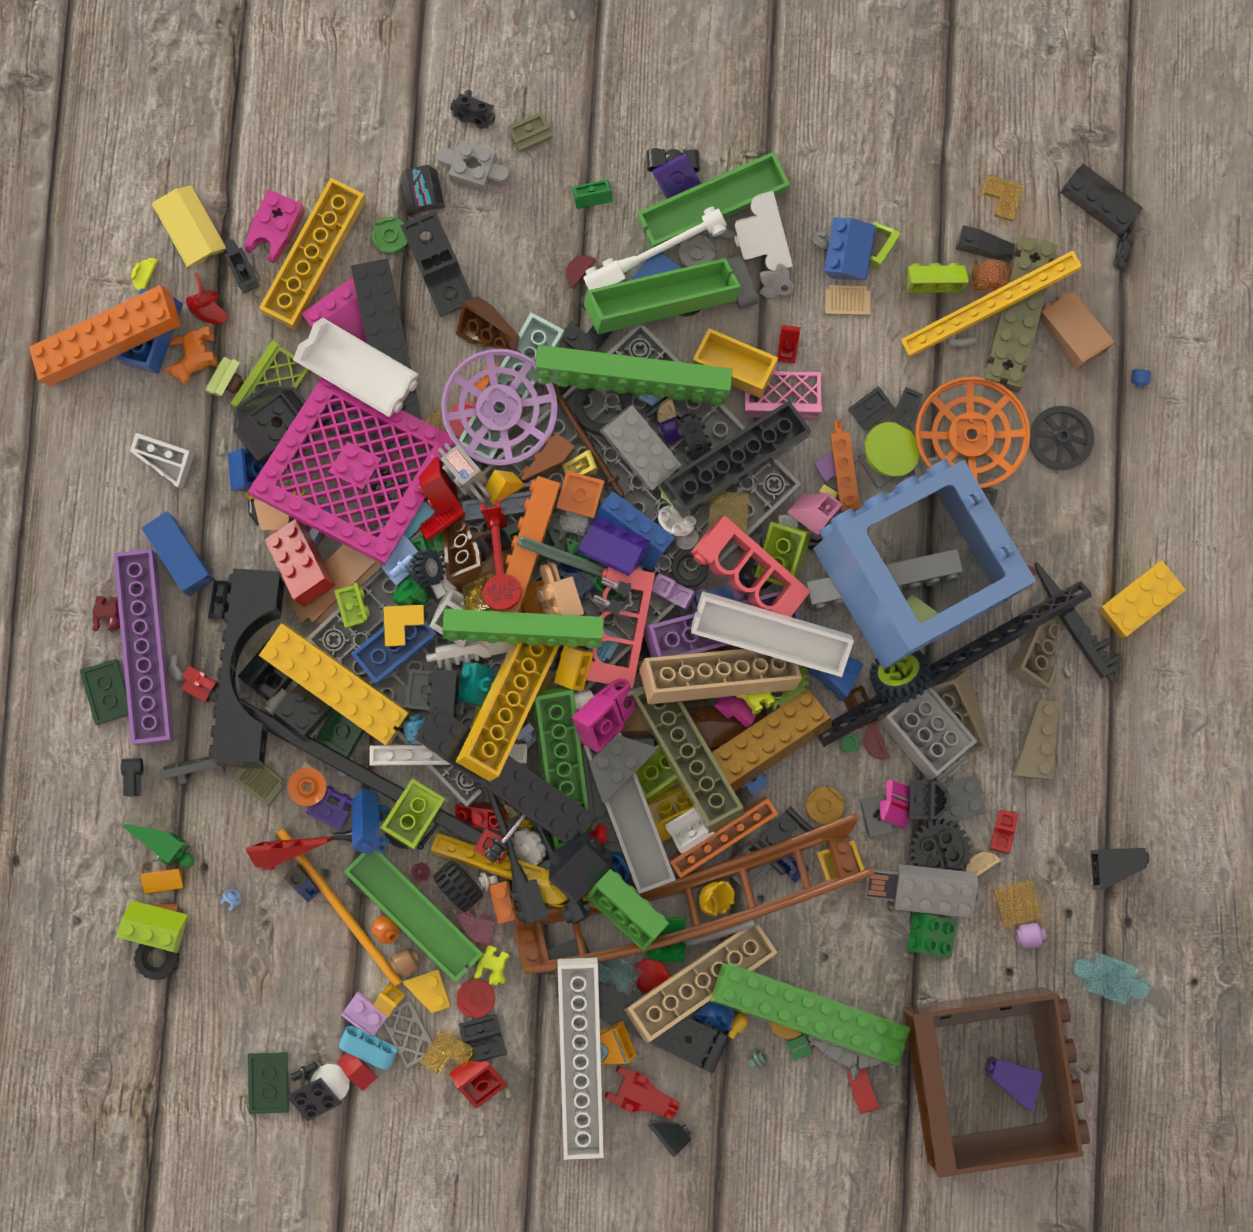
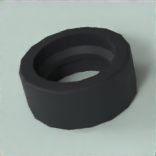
M685 550L679 553L674 558L672 564V575L675 581L686 588H695L701 585L706 580L709 571L708 565L703 564L701 565V574L694 580L684 579L680 575L679 565L681 561L686 558L695 557L691 554L692 550Z

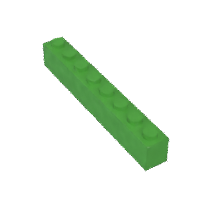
M444 609L442 633L443 639L449 641L467 640L469 642L487 641L488 643L507 642L508 644L586 646L593 649L602 647L603 617Z

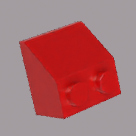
M437 456L433 458L419 476L420 485H418V488L423 496H427L432 510L436 509L440 515L460 505L457 486L442 468L444 465Z

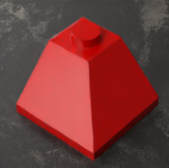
M465 1061L449 1073L458 1090L475 1108H478L507 1086V1083L489 1062Z

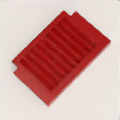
M457 505L440 515L438 512L434 513L420 524L421 527L418 529L429 541L466 513L460 505Z

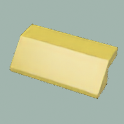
M191 185L176 188L152 203L187 267L203 264L208 256L223 253L226 250L221 237Z

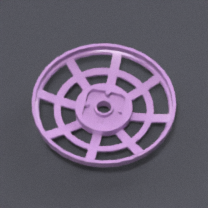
M490 349L470 356L459 364L450 375L442 395V419L451 440L456 446L459 444L469 457L491 465L517 463L536 453L551 435L557 418V396L552 383L545 384L549 394L537 396L533 385L525 377L531 367L535 370V361L513 350ZM493 356H510L520 359L525 363L520 371L517 372L510 368L495 367ZM486 357L488 369L478 372L469 381L459 375L470 363ZM496 373L509 374L515 378L509 386L498 384ZM489 375L491 386L481 391L473 385L480 378ZM455 381L463 387L459 398V411L447 413L448 395ZM521 382L528 388L532 398L520 399L515 390ZM469 391L478 399L476 408L465 410V399ZM496 402L504 404L505 409L502 413L494 411L493 406ZM551 402L550 420L545 433L535 428L539 417V404ZM533 405V416L529 424L520 416L522 414V407ZM478 416L483 424L477 434L469 426L467 417ZM461 419L463 427L473 438L467 448L455 436L450 426V420ZM516 424L525 430L520 436L509 441L507 429ZM489 429L499 431L501 442H492L485 440L483 437ZM529 434L539 439L538 443L529 451L517 457L512 456L510 446L523 441ZM479 443L488 447L503 448L505 459H489L475 454L474 451Z

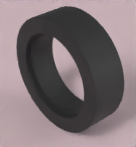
M578 389L574 398V411L577 420L582 428L589 433L603 436L599 430L607 423L594 422L586 415L584 410L586 397L596 389ZM629 392L624 394L616 393L622 402L621 411L627 406L632 405Z

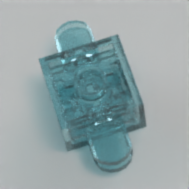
M1102 953L1096 954L1094 962L1081 958L1073 963V973L1087 980L1085 991L1123 1005L1127 1004L1129 996L1136 999H1145L1149 995V985L1145 981L1136 978L1139 967Z

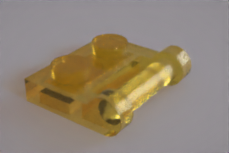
M488 574L462 586L465 610L496 611L485 604L483 598L485 584L495 575Z

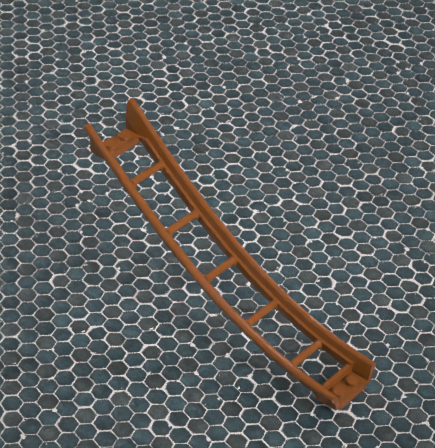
M856 813L782 842L688 873L682 878H679V876L675 877V881L638 894L642 899L650 902L683 892L693 923L691 928L657 937L645 951L641 950L635 943L587 953L580 922L572 924L579 953L577 956L560 959L597 958L599 963L654 950L729 928L807 901L851 883L861 882L862 879L874 875L873 867L858 872L848 835L855 827L858 820ZM828 842L838 878L811 886L802 851ZM793 855L802 880L803 890L756 906L747 871ZM739 875L746 895L748 910L701 924L692 889ZM546 907L547 918L525 925L523 921L519 922L516 916L514 934L522 969H524L525 974L558 970L557 959L549 960L541 925L566 921L561 911L565 907ZM591 907L592 911L588 912L590 916L602 913L594 907Z

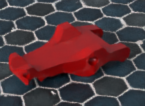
M617 1066L616 1072L624 1075V1078L616 1095L606 1091L604 1095L606 1099L630 1113L649 1111L670 1120L675 1118L680 1107L677 1100L657 1090L644 1074Z

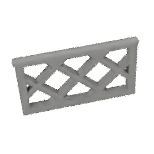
M411 1000L397 1006L391 1014L396 1017L393 1028L389 1027L386 1021L383 1023L406 1069L437 1052ZM409 1006L412 1012L411 1018L400 1015L403 1007ZM399 1018L410 1021L407 1032L396 1029ZM413 1022L418 1023L422 1031L421 1036L410 1033ZM395 1032L406 1035L403 1046L397 1044L394 1038ZM409 1036L420 1039L417 1050L406 1048ZM422 1041L428 1042L431 1048L430 1052H419ZM404 1051L415 1053L414 1060L407 1063L403 1055Z

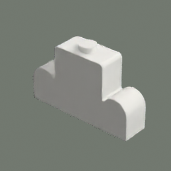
M774 191L759 194L751 201V210L755 215L735 222L737 235L734 238L736 246L741 247L744 259L766 254V266L772 271L776 270L778 264H782L787 268L793 267Z

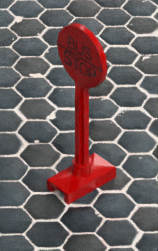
M496 501V506L486 508L484 503L480 504L486 526L492 532L496 576L491 578L483 588V598L491 609L505 611L518 604L522 596V588L515 577L504 574L500 528L507 527V520L500 501Z

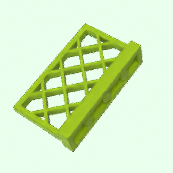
M272 340L230 404L236 409V406L249 398L252 393L255 394L257 385H268L267 383L278 381L279 386H282V380L292 379L293 387L297 389L309 369L305 367L301 374L293 375L291 365L299 363L290 362L289 358L293 360L294 355ZM279 352L287 356L288 363L277 365L276 356ZM289 366L291 376L280 378L278 368ZM276 368L278 379L267 381L265 375L267 370Z

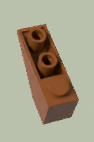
M555 433L554 436L550 435L544 443L546 446L542 452L539 450L532 459L534 462L531 466L527 465L521 472L522 482L526 483L564 465L575 451V446L558 433Z

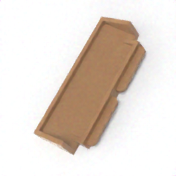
M368 525L370 532L375 531L371 525ZM364 526L360 527L361 530L366 532ZM343 544L324 562L336 586L305 607L293 600L292 596L288 600L302 623L311 620L312 623L322 624L339 608L334 590L352 586L353 583H357L358 587H361L381 568L382 564Z

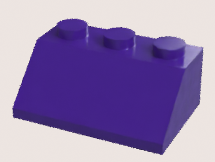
M599 517L589 527L577 552L630 576L645 561L650 540L642 535L628 531L625 527L617 526L609 520Z

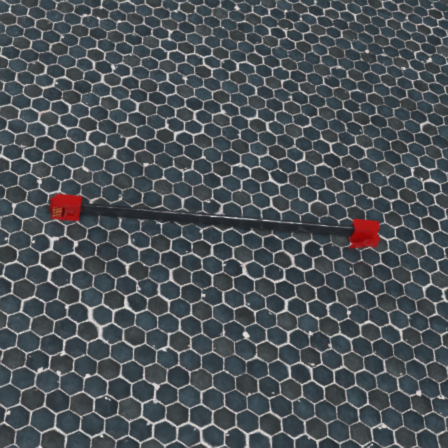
M188 666L182 676L185 681L180 689L206 703H209L210 700L218 703L215 693L220 682ZM240 699L245 711L255 720L262 723L271 734L395 802L399 800L404 792V788L311 737H308L303 742L275 720L273 716ZM439 809L433 820V823L475 845L474 850L484 856L486 854L484 849L493 846V838H497L500 841L503 840L501 836L485 828L484 832L442 809ZM507 852L501 853V861L497 862L501 865L506 855L508 856Z

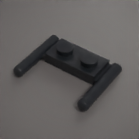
M790 806L752 847L757 851L782 842L798 826L805 832L813 830V828ZM778 861L769 863L780 875L786 873V869Z

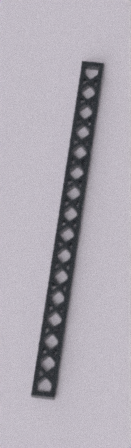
M1079 581L931 664L932 681L931 684H928L929 688L1092 597L1090 590ZM1079 590L1082 591L1081 594L1074 595V593L1078 592ZM1060 601H1065L1063 604H1057ZM1026 620H1032L1029 623H1024ZM1010 629H1015L1013 632H1008ZM994 638H997V639H998V640L995 641V642H992V641H991V640L994 639ZM976 648H982L979 651H974ZM960 657H965L962 661L958 660ZM944 666L948 667L946 670H941ZM876 695L833 719L832 727L817 738L825 747L900 704H897L896 700H894L893 704L889 703L888 699L885 702ZM881 704L880 707L874 708L875 705ZM861 713L864 714L862 717H857ZM843 723H848V724H847L846 726H844V727H841V726H840V725L843 724ZM827 732H830V733H831L830 735L826 736L825 738L822 737V735L825 734V733H827Z

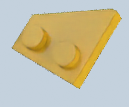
M439 969L403 981V984L431 1013L451 1007Z

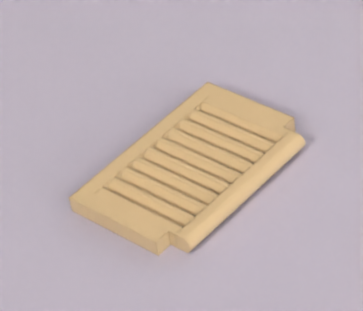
M829 285V290H825V314L870 315L871 291H867V286Z

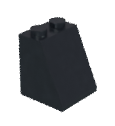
M585 832L551 853L549 881L573 903H576L612 868V853L610 850L605 849L596 837Z
M1146 848L1091 850L1093 889H1106L1147 868L1149 853L1146 852Z

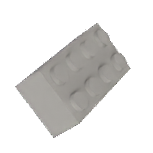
M633 405L627 406L599 430L648 490L655 489L681 466L680 462Z

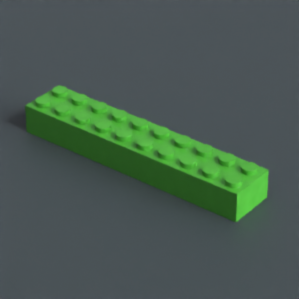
M538 345L533 381H537L539 384L555 383L561 387L571 385L579 389L613 390L619 394L630 392L637 396L647 394L653 395L655 398L671 397L678 401L688 399L695 403L705 401L711 402L713 405H721L726 403L731 391L732 368Z
M722 963L710 1000L713 1003L893 1066H899L910 1030L907 1026L730 963Z

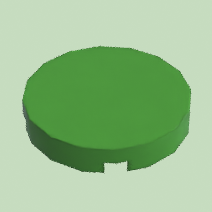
M384 217L378 220L371 232L375 248L381 253L388 255L397 254L402 251L408 243L400 226L405 223L395 217Z

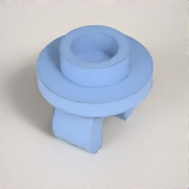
M234 889L225 890L223 893L224 898L221 899L220 904L222 905L227 901L230 903L228 910L231 911L236 905L241 903L240 893Z

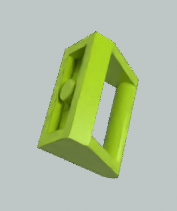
M873 222V225H876V231L878 230L889 237L877 257L871 255L870 264L879 269L898 241L901 233Z

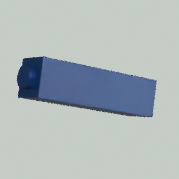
M361 788L352 799V849L366 855H370L374 849L379 853H383V845L389 846V839L380 837L379 821L383 820L382 813L388 814V807L386 805H379V796L364 788Z

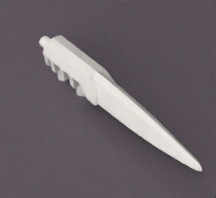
M466 641L462 647L457 643L435 646V653L427 654L426 659L427 662L437 661L438 668H442V665H444L445 670H453L451 663L460 665V661H463V664L471 663V659L479 661V656L488 658L492 655L506 653L509 651L511 644L507 642Z

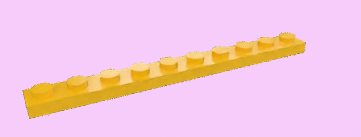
M1073 250L901 339L909 357H912L1083 268Z
M437 833L430 849L431 853L512 880L511 863L508 856L505 857L501 865L497 862L492 863L484 855L474 850L475 845ZM518 860L528 880L536 879L545 870L544 868ZM592 888L583 897H581L583 901L588 900L586 897L590 893ZM588 900L589 905H590L591 907L596 908V907Z

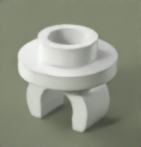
M484 872L480 873V877L477 878L479 888L483 889L484 892L489 891V885L498 883L497 875L487 877Z

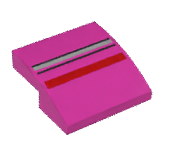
M894 780L886 781L887 800L880 801L882 821L902 829L906 828L909 821V786Z

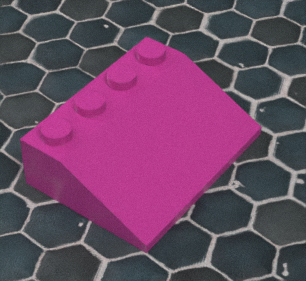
M353 277L301 313L311 329L316 321L325 318L367 343Z

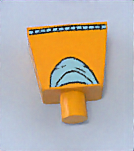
M620 1021L600 1031L601 1064H627L636 1056L624 1021Z

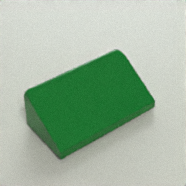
M608 179L572 187L577 209L613 201Z

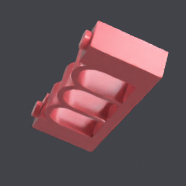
M725 515L717 518L691 551V554L695 556L694 559L701 565L709 564L714 574L723 577L729 575V584L735 592L739 594L749 593L748 598L752 606L791 617L810 593L806 586ZM732 539L745 552L731 570H725L720 566L718 556L727 542ZM752 557L765 570L750 588H746L739 581V572L748 559ZM773 575L785 587L770 606H766L759 598V590L768 577Z
M608 566L603 568L601 579L605 577L617 583L619 581L626 584L631 583L630 589L641 591L637 614L620 611L618 614L636 618L632 641L611 637L603 632L602 642L613 641L631 645L627 668L601 662L597 657V648H591V652L594 653L593 661H591L586 680L610 684L614 680L625 679L629 682L630 689H633L655 573L635 570L628 576ZM607 586L603 590L601 597L607 600V594L612 588ZM605 611L599 617H603L604 619L606 615L612 613L609 611Z

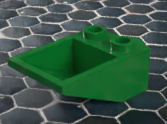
M124 824L123 828L157 854L156 858L163 864H176L179 861L180 865L184 868H190L194 865L195 858L193 854L186 852L190 845L177 834Z

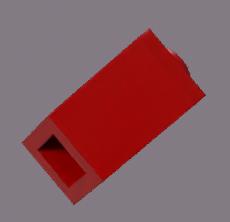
M474 802L468 808L463 803L455 804V817L471 826L500 831L491 803ZM500 804V807H501V810H502V813H503V816H504V819H505V822H506V811L504 810V808H503V807L501 806V804Z

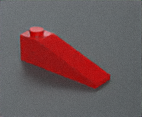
M334 837L262 841L246 847V852L255 868L263 867V870L275 869L274 866L333 841Z

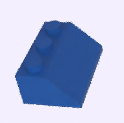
M834 217L824 272L831 279L867 280L876 225L853 218Z

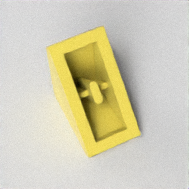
M590 450L562 465L565 474L567 470L585 476L597 473V467Z

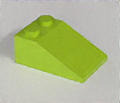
M412 778L380 829L415 851L444 803L445 798Z

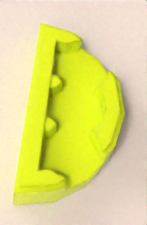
M148 258L140 263L138 262L133 268L131 278L137 291L140 292L141 288L147 289L158 264V259Z

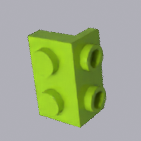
M353 583L352 586L334 590L344 628L367 623V617H370L368 606H364L362 598H365L363 588L358 587L357 583Z

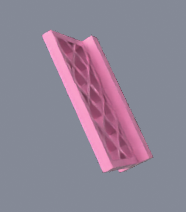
M775 371L772 377H776L780 382L775 387L769 383L767 387L770 391L765 396L763 395L758 402H749V396L752 394L745 392L746 418H762L787 402L786 398L791 393L799 399L796 403L792 404L803 419H820L821 372ZM790 377H795L799 381L793 388L786 382ZM808 378H817V384L812 388L805 381ZM782 384L790 390L784 396L776 390ZM801 384L808 390L804 396L795 391ZM773 392L780 398L776 403H771L767 399ZM812 393L817 398V404H809L805 398Z

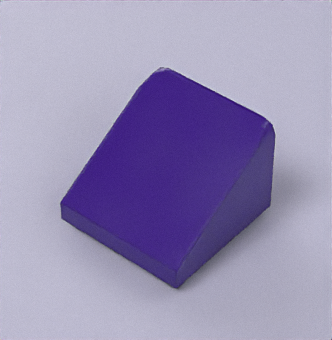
M676 417L658 422L666 444L682 439L676 430L679 427Z

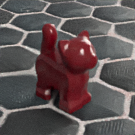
M96 596L92 612L94 624L92 630L95 632L99 630L100 619H109L107 622L108 631H111V633L120 629L118 597H110V603L105 604V596Z

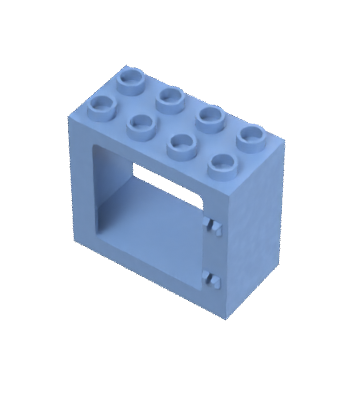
M944 459L926 470L927 473L918 479L913 475L896 485V490L885 495L884 492H881L871 497L857 511L853 512L851 508L842 512L831 520V524L819 531L823 540L813 550L883 669L1001 605L1036 582L965 460L950 466L947 459ZM937 492L991 585L921 623L917 620L867 535V528Z

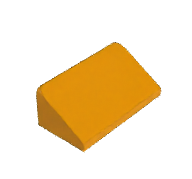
M182 869L140 874L145 894L184 888Z

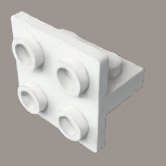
M694 807L665 825L666 830L672 836L681 854L715 834L714 831L708 833Z

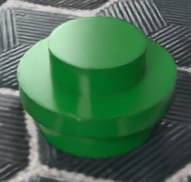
M848 733L841 737L839 744L844 752L851 753L858 748L859 740L854 734Z

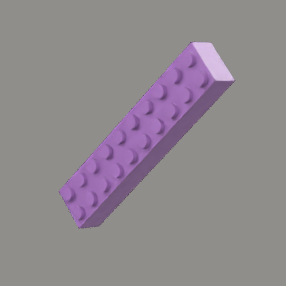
M153 549L113 553L131 744L138 746L172 742L175 740L157 552Z

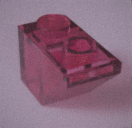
M470 911L456 913L457 920L471 941L491 944L496 921H492L491 916L481 914L479 918L473 916V912Z

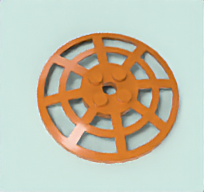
M962 377L941 385L926 399L918 414L915 437L919 454L928 468L933 465L925 455L921 439H932L937 455L941 461L947 459L950 466L955 465L951 461L958 454L967 457L968 467L977 482L978 473L989 471L997 465L1007 471L993 481L979 484L981 489H985L1003 482L1021 465L1030 443V426L1026 411L1021 402L1006 387L982 377ZM974 384L990 387L1001 393L1003 397L995 404L986 398L974 396ZM966 385V396L956 398L946 405L938 398L941 393L950 388ZM1009 401L1018 412L1023 429L1011 430L1008 418L1001 410ZM966 402V413L956 417L950 408ZM974 402L984 404L991 408V410L985 416L974 412ZM933 403L940 411L933 422L932 431H921L924 414L929 405ZM996 414L1001 419L1005 431H994L991 420ZM944 415L952 424L948 432H937L939 422ZM973 430L977 436L971 440L966 436V432ZM1023 437L1020 454L1016 462L1011 465L1003 459L1009 450L1011 438ZM1005 438L1003 449L998 455L990 447L994 439ZM938 440H949L953 449L946 456L940 449ZM986 454L993 460V462L986 466L976 468V457Z

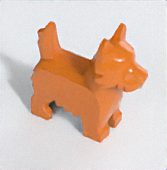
M210 327L191 330L184 336L178 335L177 338H172L169 346L183 345L184 358L164 369V372H170L168 376H173L175 379H179L182 384H186L190 381L191 373L210 366H218L217 357H214L213 352H208L206 345H204L208 340L211 342L215 341L214 333Z

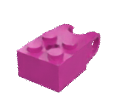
M268 189L253 219L245 244V252L251 253L259 244L268 243L271 245L268 260L274 264L288 243L290 244L305 213L303 204Z
M617 679L611 682L572 717L581 743L597 753L624 728V722L636 709L635 701L630 697H626L630 690L627 680ZM618 685H625L621 690L615 689ZM631 703V706L628 708H624L623 705Z

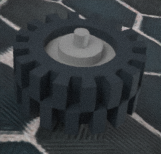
M435 550L416 552L417 554H414L410 560L412 565H409V568L412 569L410 575H414L412 580L416 581V584L420 586H431L441 583L440 580L444 579L442 575L446 573V571H443L446 565L442 564L444 559L440 558L441 554Z

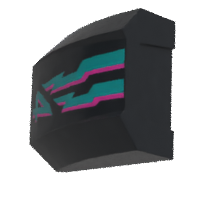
M429 165L405 170L401 177V183L408 215L445 208L436 169Z

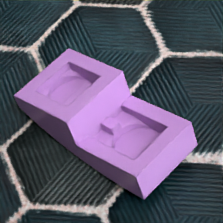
M660 573L652 586L653 593L685 610L688 609L696 594L694 591Z

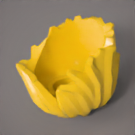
M712 882L701 890L699 904L701 911L705 915L717 917L718 914L726 913L727 909H730V904L735 903L733 900L735 892L731 885H729V882Z

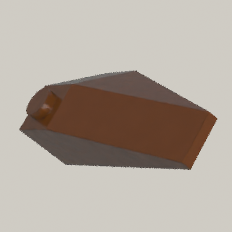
M480 297L463 301L456 335L471 344L477 343L483 347L517 351L520 336L491 304Z
M462 516L443 530L446 579L458 590L475 584L482 569L481 551Z

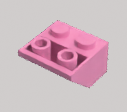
M829 493L803 494L787 513L793 519L806 526L809 531L819 535V531L832 520L842 506V503Z

